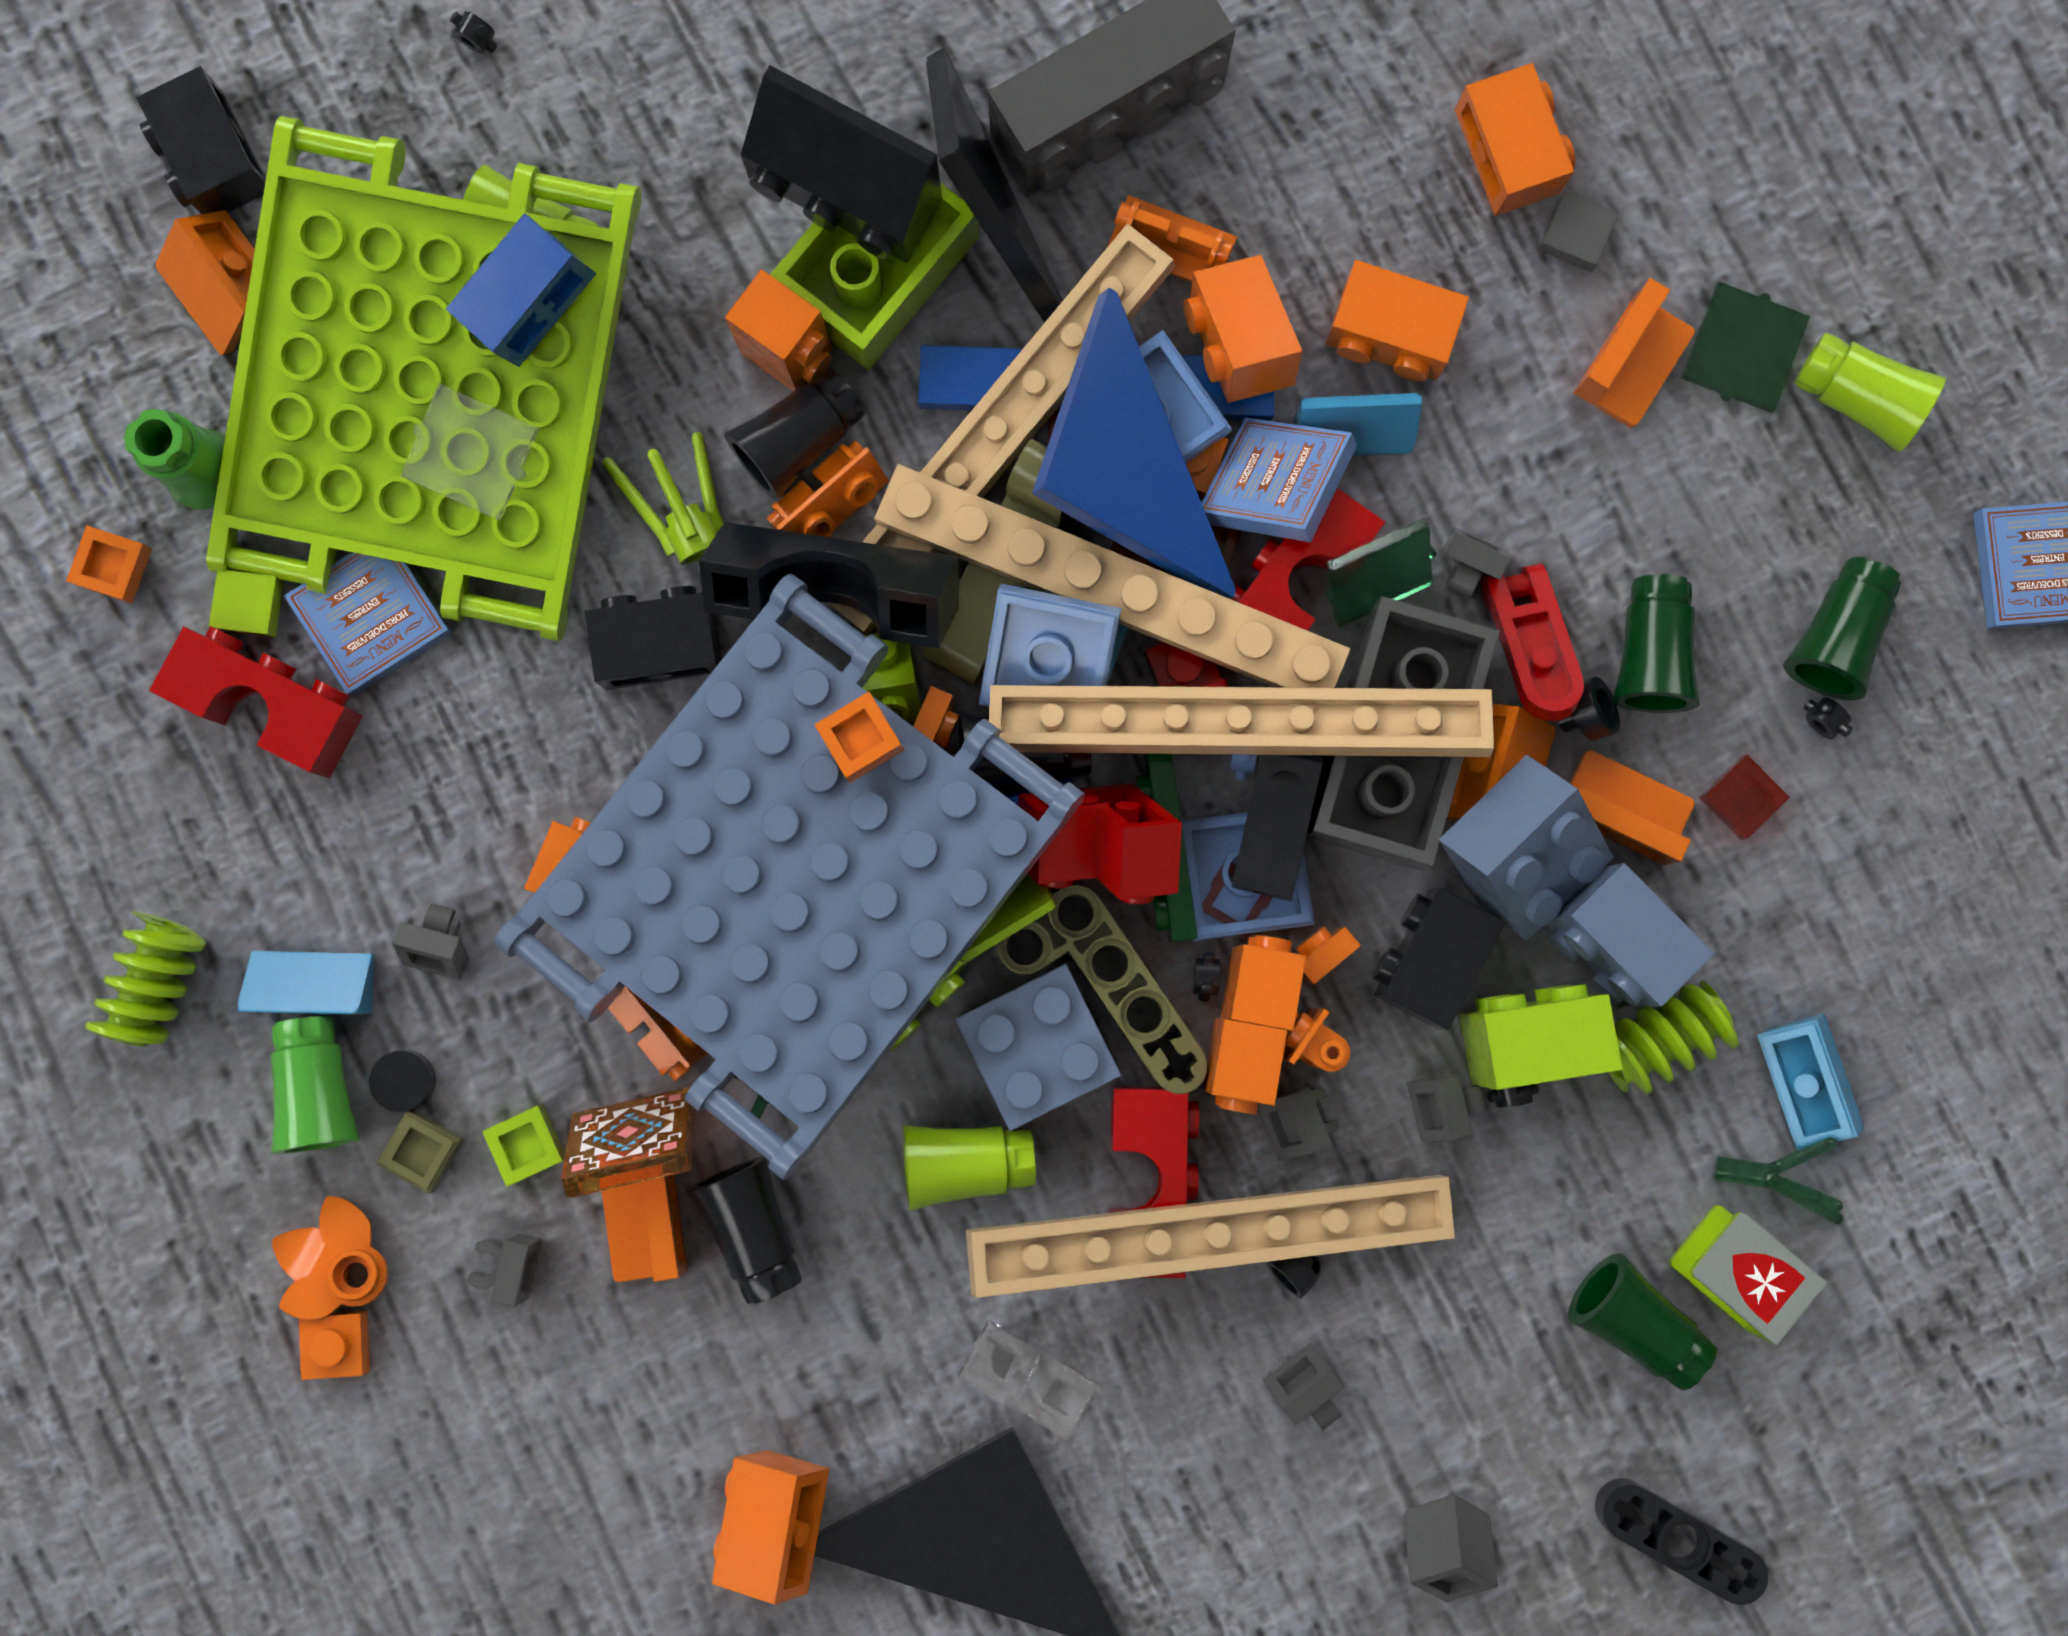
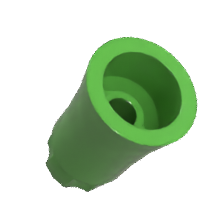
M159 409L142 411L136 421L127 425L124 435L126 450L133 455L137 465L145 473L164 485L169 494L180 504L198 510L214 508L225 434L200 427L176 413Z
M315 1016L276 1022L272 1026L275 1052L270 1054L274 1106L271 1154L308 1152L360 1142L361 1139L351 1110L344 1077L341 1045L335 1044L333 1018L331 1016Z

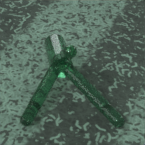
M1833 1137L1825 1138L1771 1163L1717 1156L1714 1180L1770 1188L1834 1224H1841L1844 1219L1843 1215L1839 1213L1843 1208L1842 1201L1779 1175L1781 1172L1834 1149L1837 1146V1141Z

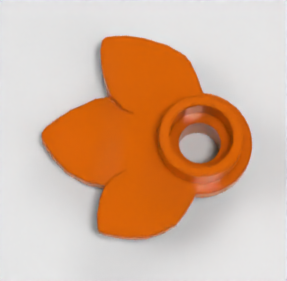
M327 1196L320 1210L319 1228L295 1229L272 1239L271 1244L279 1265L294 1280L281 1298L279 1308L293 1317L302 1320H317L325 1318L341 1305L352 1307L367 1305L376 1300L387 1285L389 1277L388 1265L384 1256L372 1247L371 1222L360 1208L344 1198ZM361 1263L366 1267L368 1277L362 1286L356 1288L349 1282L348 1274L354 1265Z

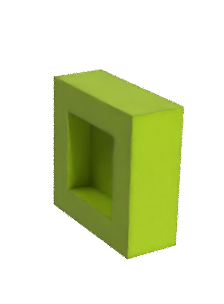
M226 570V572L217 571L208 628L212 626L225 633L276 639L285 580H280L277 576L231 570Z
M543 1104L482 1131L506 1187L567 1160Z

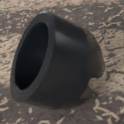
M1317 1256L1267 1262L1268 1268L1277 1280L1300 1299L1315 1286L1321 1273V1263Z

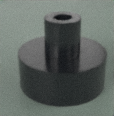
M1596 676L1584 680V690L1577 709L1569 717L1557 721L1563 732L1579 728L1582 734L1590 741H1596L1612 735L1620 729L1619 711L1617 705L1612 703L1613 695L1605 682Z

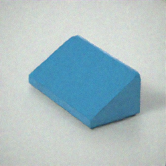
M1407 393L1304 398L1301 400L1294 415V424L1352 432L1357 444L1353 456L1408 454L1413 451L1416 444L1422 408V395Z
M251 951L238 999V1012L372 1014L375 954Z
M1825 1014L1810 1016L1758 1033L1757 1037L1796 1150L1858 1137L1864 1129L1863 1121Z

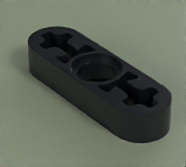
M1626 1478L1611 1480L1598 1492L1595 1501L1596 1515L1600 1523L1621 1541L1730 1603L1737 1605L1750 1604L1759 1599L1765 1592L1769 1577L1767 1566L1763 1559L1744 1543L1633 1480ZM1633 1495H1635L1633 1504L1645 1515L1654 1519L1650 1531L1642 1524L1628 1517H1625L1619 1525L1620 1516L1613 1510L1615 1503L1618 1500L1628 1503ZM1660 1509H1664V1511L1661 1514H1659ZM1686 1524L1692 1526L1697 1536L1694 1550L1685 1557L1670 1556L1665 1546L1668 1532L1677 1525ZM1713 1552L1733 1565H1738L1741 1562V1566L1748 1571L1747 1578L1743 1582L1738 1579H1733L1730 1582L1726 1574L1708 1563Z

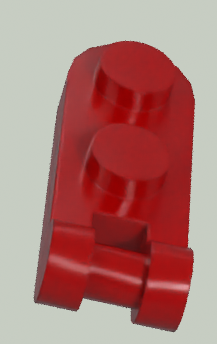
M1542 563L1525 566L1520 574L1507 577L1503 575L1501 580L1491 575H1483L1481 577V590L1487 609L1491 611L1496 629L1500 630L1499 638L1524 709L1533 717L1544 721H1560L1569 717L1577 709L1584 690V681L1545 566ZM1526 597L1531 602L1530 604L1515 607L1513 599Z

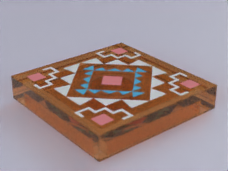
M690 1087L572 1113L561 1175V1182L567 1198L691 1170L696 1109L684 1100Z

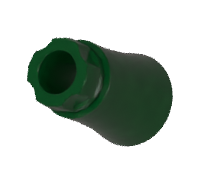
M1864 557L1848 559L1843 565L1838 579L1830 584L1820 608L1803 637L1784 661L1783 668L1785 672L1797 683L1828 697L1841 700H1860L1864 698L1882 637L1896 607L1894 600L1901 585L1899 581L1900 574L1883 562L1872 561Z
M1671 574L1644 575L1633 580L1631 605L1626 609L1625 639L1620 672L1612 703L1618 707L1650 713L1684 712L1699 707L1700 701L1694 655L1695 609L1691 606L1692 585L1687 581L1686 577Z
M1622 1253L1610 1255L1597 1264L1579 1285L1571 1300L1568 1319L1572 1324L1601 1338L1632 1358L1652 1375L1667 1379L1682 1391L1697 1385L1703 1375L1711 1369L1715 1361L1717 1347L1698 1330L1696 1322L1675 1307L1652 1286Z

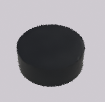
M411 1050L393 1051L385 1054L374 1064L369 1077V1087L375 1101L383 1108L394 1112H404L419 1108L429 1100L436 1084L435 1071L430 1061L422 1054Z

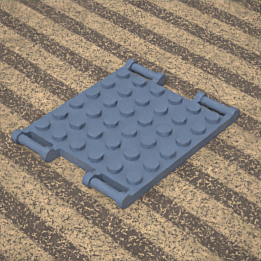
M788 574L779 581L770 595L769 602L517 916L507 921L494 939L495 946L506 955L513 957L517 954L575 1002L574 1010L588 1022H593L600 1017L626 986L716 1060L710 1068L692 1084L684 1100L698 1112L709 1111L769 1160L768 1169L783 1181L789 1178L800 1166L1072 817L1085 797V793L1071 782L1065 785L1061 784L999 737L1001 730L987 719H982L975 725L966 737L962 748L953 757L875 697V701L905 750L850 783L845 778L814 724L867 693L862 687L880 666L887 655L889 647L875 635L864 636L808 594L807 584L793 574ZM792 613L852 657L843 672L839 671L782 628ZM984 757L1049 806L1039 821L973 772ZM545 922L605 969L597 981L591 983L534 936ZM734 1075L799 1126V1129L788 1141L784 1140L723 1090Z

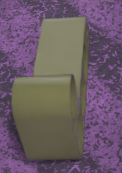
M1030 439L1009 476L1006 486L1007 495L1001 506L1062 530L1069 515L1032 494L1047 447ZM969 563L959 581V609L940 647L925 646L922 658L976 685L985 669L998 588L1001 584L1030 589V587Z
M1072 885L1060 889L1053 894L1056 907L1021 929L1034 932L1041 939L1043 952L1035 963L1020 965L1009 957L1007 944L1013 935L998 943V954L1001 962L1010 971L1019 975L1036 973L1068 952L1153 1080L1160 1087L1174 1094H1186L1197 1089L1204 1081L1207 1073V1059L1203 1050L1105 905L1091 889L1082 885ZM1080 897L1090 904L1092 920L1085 929L1072 931L1060 923L1058 907L1067 898ZM1114 947L1123 953L1126 959V969L1118 980L1106 982L1095 975L1092 968V959L1100 948ZM1139 997L1151 998L1157 1003L1160 1010L1158 1024L1147 1032L1135 1031L1127 1020L1129 1004ZM1171 1025H1173L1178 1035L1166 1040L1177 1054L1185 1055L1190 1053L1193 1058L1186 1066L1190 1076L1183 1081L1175 1075L1165 1078L1162 1071L1167 1068L1169 1062L1160 1047L1156 1046L1149 1055L1143 1047V1044L1161 1038Z

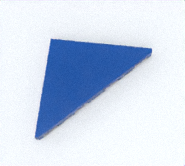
M1109 287L1098 295L1032 494L1172 575L1226 598H1234L1236 588L1118 293Z

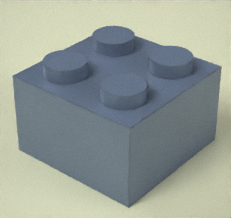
M1525 755L1439 839V842L1478 904L1490 914L1505 921L1507 927L1526 941L1534 936L1543 926L1550 924L1558 916L1561 908L1586 884L1598 878L1605 865L1614 858L1579 790L1528 755Z
M1625 863L1604 867L1598 878L1586 884L1561 908L1558 916L1547 925L1553 931L1548 936L1551 944L1568 960L1576 962L1580 959L1596 975L1591 980L1593 986L1600 994H1609L1610 1002L1616 1006L1623 1002L1626 1006L1662 1007L1715 954Z
M1066 964L955 1019L1009 1131L1121 1076Z

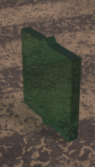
M1719 281L1714 288L1681 379L1720 393V398L1723 401H1729L1733 398L1772 413L1776 410L1810 316L1770 301L1771 297L1767 293L1756 296Z
M1425 518L1327 562L1330 588L1326 590L1325 595L1332 604L1334 620L1339 628L1368 615L1371 607L1381 596L1399 601L1433 585L1432 559L1435 558L1437 553L1431 545L1430 526Z

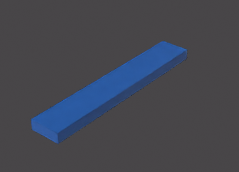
M921 345L919 409L972 411L1022 349ZM1180 354L1226 420H1244L1246 417L1272 421L1274 417L1275 391L1227 403L1220 383H1212L1205 369L1203 355ZM1061 405L1053 414H1059Z

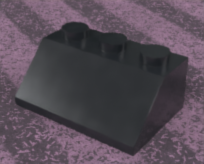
M771 65L768 66L761 81L740 154L750 179V185L758 193L772 201L781 202L783 198H786L803 207L804 215L826 230L835 231L838 226L857 236V243L864 250L880 259L888 260L890 255L908 263L942 203L937 154Z

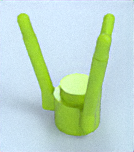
M700 432L692 434V443L705 512L701 511L697 503L685 506L658 450L650 449L647 453L659 484L673 511L665 517L668 528L613 459L606 457L602 461L603 467L613 478V481L658 537L667 557L676 554L680 565L698 561L724 524L718 510L704 438Z

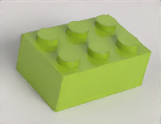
M941 182L942 203L908 263L890 255L888 260L880 259L864 250L857 243V236L838 226L835 231H829L813 222L770 274L819 309L822 313L830 341L868 371L980 237L979 222L966 202Z

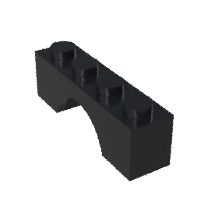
M725 522L699 559L704 612L754 620L769 602L770 595L779 581L786 575L793 574L807 584V593L819 602L846 605L866 614L875 623L879 639L939 648L959 609L958 556Z

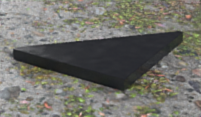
M943 47L928 56L926 62L939 162L1045 323L1063 301L1062 296L952 60Z
M1013 1427L818 1532L814 1556L1067 1636H1121Z

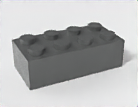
M1145 0L988 91L990 140L1025 197L1032 195L1040 189L1043 193L1054 191L1070 179L1072 171L1090 160L1094 164H1098L1109 159L1121 149L1123 141L1140 131L1144 135L1151 134L1166 125L1173 117V112L1190 102L1195 106L1201 105L1216 96L1223 88V83H1225L1236 30L1217 0Z
M1381 596L1369 611L1347 688L1484 689L1500 630ZM1328 755L1317 791L1307 837L1417 870L1432 867L1464 757Z

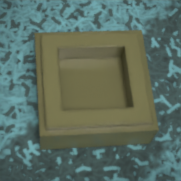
M408 1110L376 1164L430 1194L435 1192L465 1138L415 1110Z

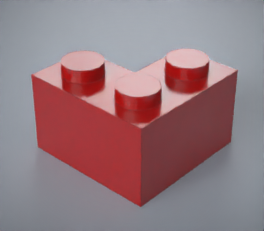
M1132 783L1079 788L1085 793L1082 803L1027 873L1037 884L1054 889L1070 887L1074 884V880L1097 878L1119 900L1130 904H1146L1154 901L1155 896L1178 894L1182 822ZM1032 793L1019 794L1018 806L1039 821L1049 806Z

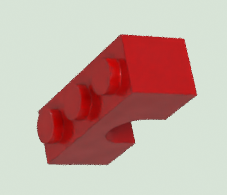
M1337 488L1312 541L1306 542L1284 538L1279 543L1271 537L1250 566L1259 572L1258 576L1247 591L1236 585L1235 595L1231 600L1308 631L1316 619L1293 601L1288 587L1290 574L1302 567L1313 566L1326 570L1343 582L1383 527L1385 521Z
M183 626L149 691L203 719L224 726L241 700L250 695L260 694L267 704L268 722L256 746L310 773L330 779L363 717L362 714L345 706L350 695L318 679L315 680L311 689L292 680L297 671L296 668L264 652L258 662L239 653L244 642L215 627L210 626L206 634L202 635Z
M1112 1086L1111 1148L1113 1151L1142 1153L1152 1159L1158 1170V1185L1153 1196L1143 1205L1135 1208H1110V1213L1187 1204V1200H1197L1198 1164L1187 1163L1188 1138H1198L1199 1102L1188 1101V1093L1174 1094L1162 1087ZM1186 1272L1172 1273V1274H1164V1275H1156V1276H1148V1277H1140V1278H1183V1279H1186Z

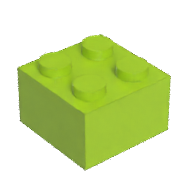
M1566 984L1535 989L1536 1001L1526 1002L1525 994H1503L1474 999L1476 1011L1459 1013L1471 1085L1500 1090L1623 1070L1609 994H1588L1587 984Z

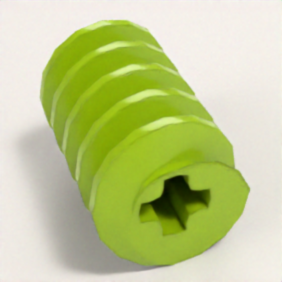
M132 911V914L146 923L144 929H123L121 934L137 946L135 952H114L112 957L124 966L127 972L125 975H105L103 982L118 992L117 997L96 998L94 1001V1005L108 1014L109 1017L107 1021H86L84 1027L101 1037L132 1046L144 1047L148 1044L165 1043L170 1035L168 1029L158 1021L174 1020L179 1010L167 998L183 997L188 990L187 985L175 975H189L194 973L197 968L195 961L183 952L202 951L205 948L206 942L204 938L182 924L156 915Z
M1700 981V987L1694 984L1682 986L1678 992V999L1672 996L1662 1007H1657V1010L1651 1007L1639 1009L1636 1014V1022L1629 1018H1622L1616 1022L1615 1030L1623 1070L1608 1073L1623 1092L1628 1093L1627 1085L1634 1083L1644 1094L1649 1095L1652 1093L1653 1088L1649 1074L1653 1071L1666 1083L1673 1082L1674 1074L1670 1062L1674 1060L1688 1072L1694 1071L1696 1064L1692 1051L1698 1049L1708 1060L1716 1059L1717 1051L1713 1039L1717 1037L1730 1049L1739 1047L1732 1017L1719 995L1707 982Z

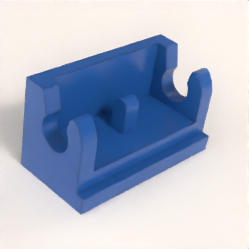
M524 213L447 306L446 310L493 353L520 367L597 273L554 235L546 231L535 220Z

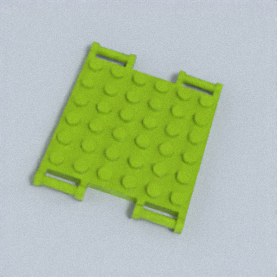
M280 116L275 123L208 542L206 557L208 570L216 573L217 571L236 570L277 576L280 580L306 584L308 591L326 594L332 564L336 563L337 549L443 570L446 573L440 604L442 618L462 622L465 617L538 631L543 639L562 641L568 622L567 606L633 230L641 208V188L620 183L617 188L542 174L538 166L518 163L512 178L508 208L397 187L398 176L404 168L406 156L405 144L402 139L381 136L378 141L305 127L301 119ZM303 151L373 165L370 181L296 167L297 159ZM537 198L611 212L610 226L608 229L532 214L534 203ZM526 213L542 228L554 235L597 274L521 366L517 367L493 353L451 315L446 308L521 216ZM238 529L311 544L309 559L306 561L239 547L237 543ZM470 576L546 591L543 608L470 594L468 588Z

